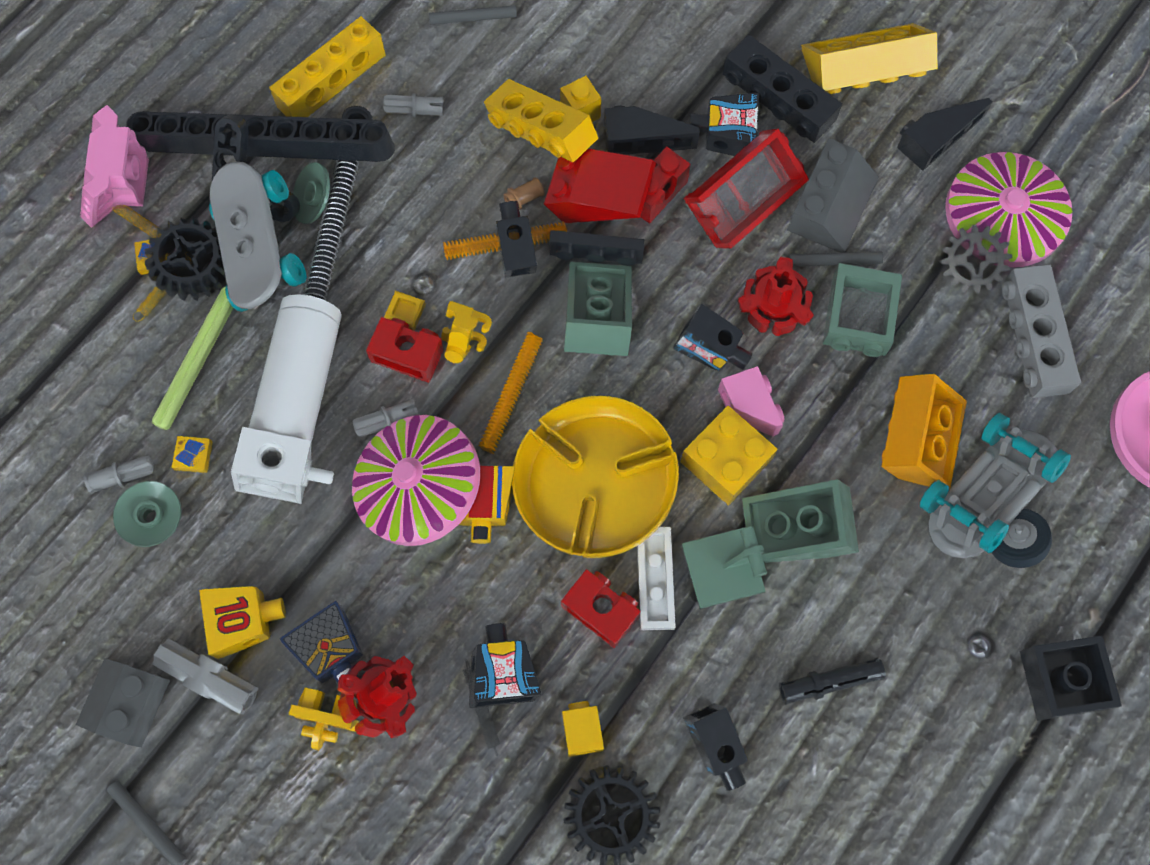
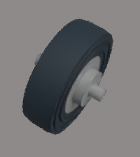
M1023 509L1009 524V530L1005 538L992 554L1001 563L1014 568H1028L1040 563L1048 555L1052 545V533L1047 521L1040 514L1029 509Z

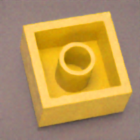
M728 405L685 448L680 462L729 506L772 461L778 449Z

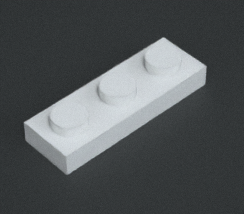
M659 527L647 540L637 546L639 609L641 611L640 630L675 629L671 527Z

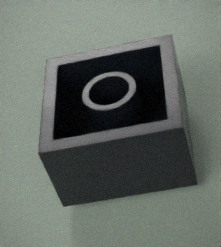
M1103 635L1036 645L1020 651L1037 721L1122 707Z

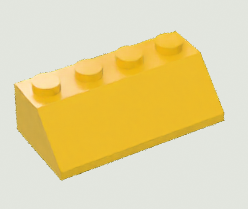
M914 23L801 45L811 81L829 94L839 93L842 91L841 88L852 86V88H865L870 86V82L878 80L882 83L898 81L899 76L904 75L921 77L925 76L929 70L938 69L937 32Z

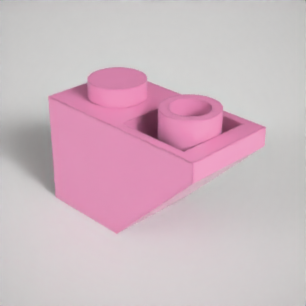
M758 366L721 379L718 391L725 408L729 405L758 431L770 436L779 434L785 420L780 405L774 404L770 395L772 393L770 381L766 375H761Z

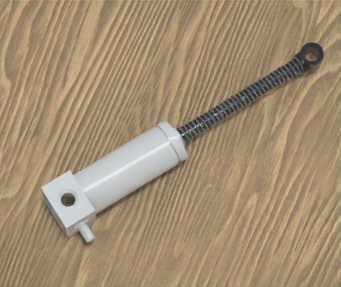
M351 106L344 110L342 119L372 120V115L362 106ZM336 160L337 164L335 165L329 191L330 197H328L329 201H327L328 203L325 206L324 215L322 216L323 220H321L315 251L313 252L311 267L306 279L307 284H305L303 291L304 295H288L281 301L249 428L242 427L231 469L235 491L301 504L305 486L307 487L309 480L331 484L333 481V471L312 467L311 443L342 317L340 310L327 302L325 296H327L326 291L329 290L327 285H330V275L333 273L331 269H334V259L337 257L336 253H338L336 248H339L338 243L341 241L342 227H344L343 222L346 221L347 207L350 205L351 191H353L352 186H354V181L356 180L355 176L357 175L356 171H358L359 161Z

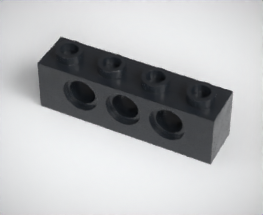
M748 35L726 56L723 75L726 79L747 93H759V103L772 111L777 119L784 120L792 126L801 137L808 138L815 143L837 120L842 107L840 101L751 35Z

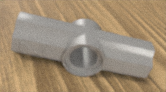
M168 638L158 647L154 654L152 665L183 682L182 685L207 699L213 698L234 712L243 715L256 699L258 687L227 671L228 668L203 654L198 655L176 641Z

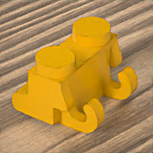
M450 301L446 316L448 318H455L451 330L448 327L442 329L441 339L448 343L444 356L452 363H461L471 350L469 345L471 340L479 342L476 351L481 352L485 349L487 344L486 337L473 330L477 326L478 321L484 323L481 332L487 333L491 329L492 320L488 315L475 311L474 308Z

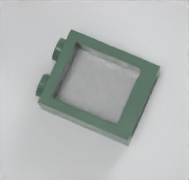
M839 263L832 279L823 344L829 345L838 351H848L851 349L862 351L863 354L870 357L886 356L894 341L902 274Z

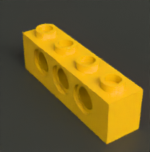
M360 16L269 87L277 108L286 117H309L386 56L381 34Z
M511 79L506 80L484 101L489 112L488 119L496 128H503L511 132L516 138L522 137L530 141L535 147H542L550 151L557 158L562 157L574 162L599 139L588 114Z

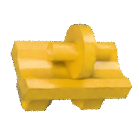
M305 687L298 706L291 704L289 715L316 723L315 727L304 725L301 731L302 736L312 738V749L320 750L324 741L336 743L338 733L329 731L328 726L355 732V726L359 721L354 720L348 724L342 720L338 708V700L341 695H336L332 713L320 711L325 693Z

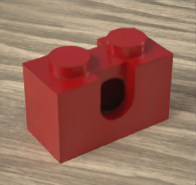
M667 146L654 159L656 165L640 216L649 224L688 183L691 164ZM668 182H670L671 185L665 193L663 188Z
M381 317L366 349L370 361L430 383L444 351L439 335L425 328H422L419 332L411 330L408 323L398 318L389 320ZM405 342L414 344L408 350H400Z
M586 569L561 600V607L615 649L639 618L641 611L636 608L639 604L625 592H622L619 596L609 588L612 584L611 581L600 572L595 571L592 574ZM605 598L611 602L612 609L608 613L601 614L595 611L593 604L597 599Z

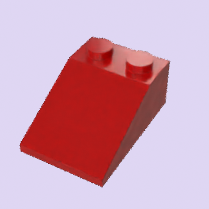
M589 148L574 162L560 157L557 160L544 205L564 223L640 218L656 163L652 159Z

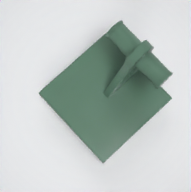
M754 526L682 543L699 609L766 592L761 577L768 573L762 558V554L765 552L763 546L758 544Z

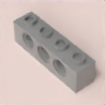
M1051 265L1013 269L1002 284V294L1004 299L1008 300L1010 308L1009 323L1011 328L1015 329L1017 337L1016 352L1018 357L1022 358L1025 369L1023 373L1024 384L1029 388L1031 398L1070 394L1081 384V379ZM1026 299L1031 300L1035 306L1029 304ZM1033 328L1039 329L1043 336L1037 334ZM1041 357L1046 358L1049 361L1050 365L1045 364L1041 360Z

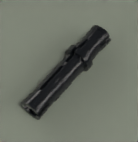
M877 657L827 672H809L806 677L779 683V691L785 705L812 697L818 700L824 698V694L884 680L886 673L882 661Z

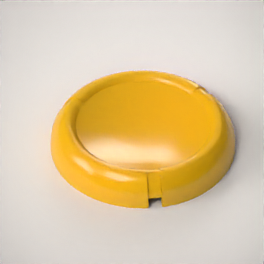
M588 396L574 399L555 407L538 420L541 425L535 432L530 428L523 438L514 459L512 489L515 503L523 520L546 544L569 555H578L585 558L609 557L624 553L640 545L658 530L665 521L672 508L678 489V460L667 431L648 411L624 399L610 396Z

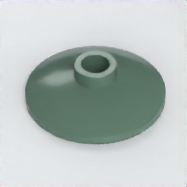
M312 162L305 166L294 186L293 194L300 202V210L295 217L304 224L315 222L321 216L328 203L327 201H329V174L325 166L320 163Z
M155 481L137 483L128 488L116 502L113 512L115 529L122 539L134 546L151 547L167 540L180 523L182 513L180 500L176 493L165 484ZM151 512H156L155 519L147 522V515Z

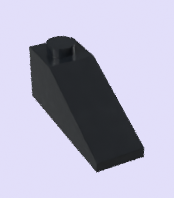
M985 98L925 113L916 122L910 120L900 131L902 137L897 148L924 171L984 118L993 101L990 98Z
M618 105L604 109V131L607 152L623 155L662 152L666 146L672 151L697 149L700 134L699 127L636 106L625 107Z

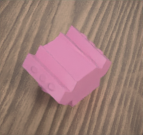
M108 105L93 115L92 133L89 135L84 170L81 218L91 228L113 211L112 208L116 205H121L122 207L123 205L128 207L143 206L149 163L146 150L138 143L133 130H130L129 127H119L117 125L118 115Z

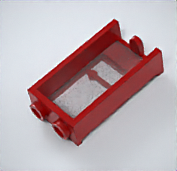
M779 128L763 130L731 160L683 199L716 248L732 249L809 181V178L804 171L803 163L791 150L789 140L785 134L780 132Z

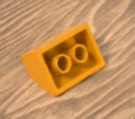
M936 374L901 376L894 395L895 403L892 417L888 424L889 432L886 446L882 453L881 467L898 479L928 487L935 481L940 480L948 485L950 490L967 400Z

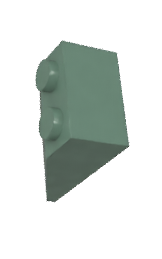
M570 261L564 352L628 356L632 331V266Z
M838 479L742 498L745 527L754 526L758 544L763 546L765 552L762 554L764 563L829 558L859 552L850 487Z

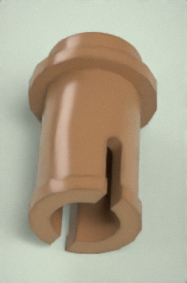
M535 177L515 189L512 187L508 188L507 193L503 194L505 202L518 201L519 210H521L522 205L540 196H544L545 192L541 182Z

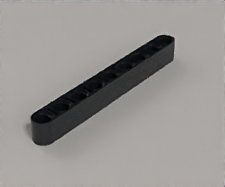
M140 111L128 118L126 127L135 132L138 143L147 152L213 155L216 123L230 114ZM239 115L246 121L249 131L247 156L382 162L388 160L395 151V145L385 124L379 120ZM232 130V137H233V136L236 135L237 133ZM224 152V155H231V156H233V155H232L231 153H229V152Z

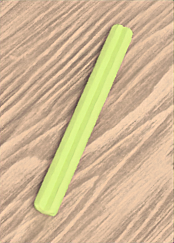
M223 287L152 418V423L161 429H170L233 310L226 296V287Z

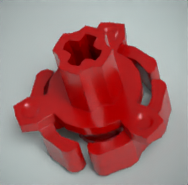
M780 257L776 266L758 269L755 278L746 281L744 294L738 298L737 302L741 312H747L749 323L761 333L767 332L770 320L762 317L758 313L759 310L769 319L779 321L774 322L772 333L775 336L791 333L798 323L805 326L814 317L810 310L813 294L811 291H805L808 280L797 271L792 270L793 259ZM754 284H755V285H756L755 294H751V292H752V290H753V287H754ZM787 316L790 317L789 320L782 321L783 319L787 318Z
M374 656L367 663L365 661L357 662L346 674H342L339 677L337 690L341 692V696L338 700V708L342 720L350 724L362 715L364 719L356 724L355 732L372 738L378 737L383 732H387L391 739L405 734V723L415 711L411 703L406 706L417 694L412 683L413 676L411 675L414 664L405 656H402L395 662L378 656ZM360 671H366L361 678L357 677ZM354 698L358 699V702L356 703L357 708L354 704ZM380 719L381 723H373L370 720Z

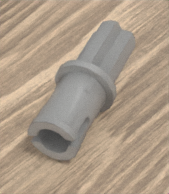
M413 93L412 96H384L383 108L386 113L412 114V117H416L417 114L443 116V97L417 96L416 93Z
M409 399V401L388 408L381 406L379 411L354 419L352 422L356 435L363 437L381 431L386 426H390L391 423L400 419L419 415L417 408L414 407V400Z
M143 456L121 464L116 461L112 463V466L85 473L84 482L91 494L116 485L123 487L126 486L127 481L152 474L154 464L149 456Z

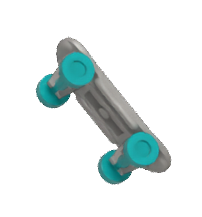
M231 162L221 167L213 177L210 186L209 211L215 222L227 282L225 288L227 299L235 310L244 312L266 302L276 288H285L288 286L287 283L292 287L303 284L307 279V274L302 261L295 254L289 253L280 258L278 251L279 248L269 204L270 200L274 203H280L288 198L289 190L283 177L275 170H270L261 176L254 167L244 162Z
M1002 413L996 414L985 427L981 437L982 441L990 446L950 490L948 485L937 480L926 490L920 501V508L931 513L928 526L934 545L943 553L957 558L974 557L984 551L987 553L993 552L1005 538L1009 530V524L1047 481L1053 483L1061 476L1070 462L1071 455L1062 449L1058 450L1048 438L1034 431L1020 430L1014 427L1011 431L1006 432L1010 424V418Z

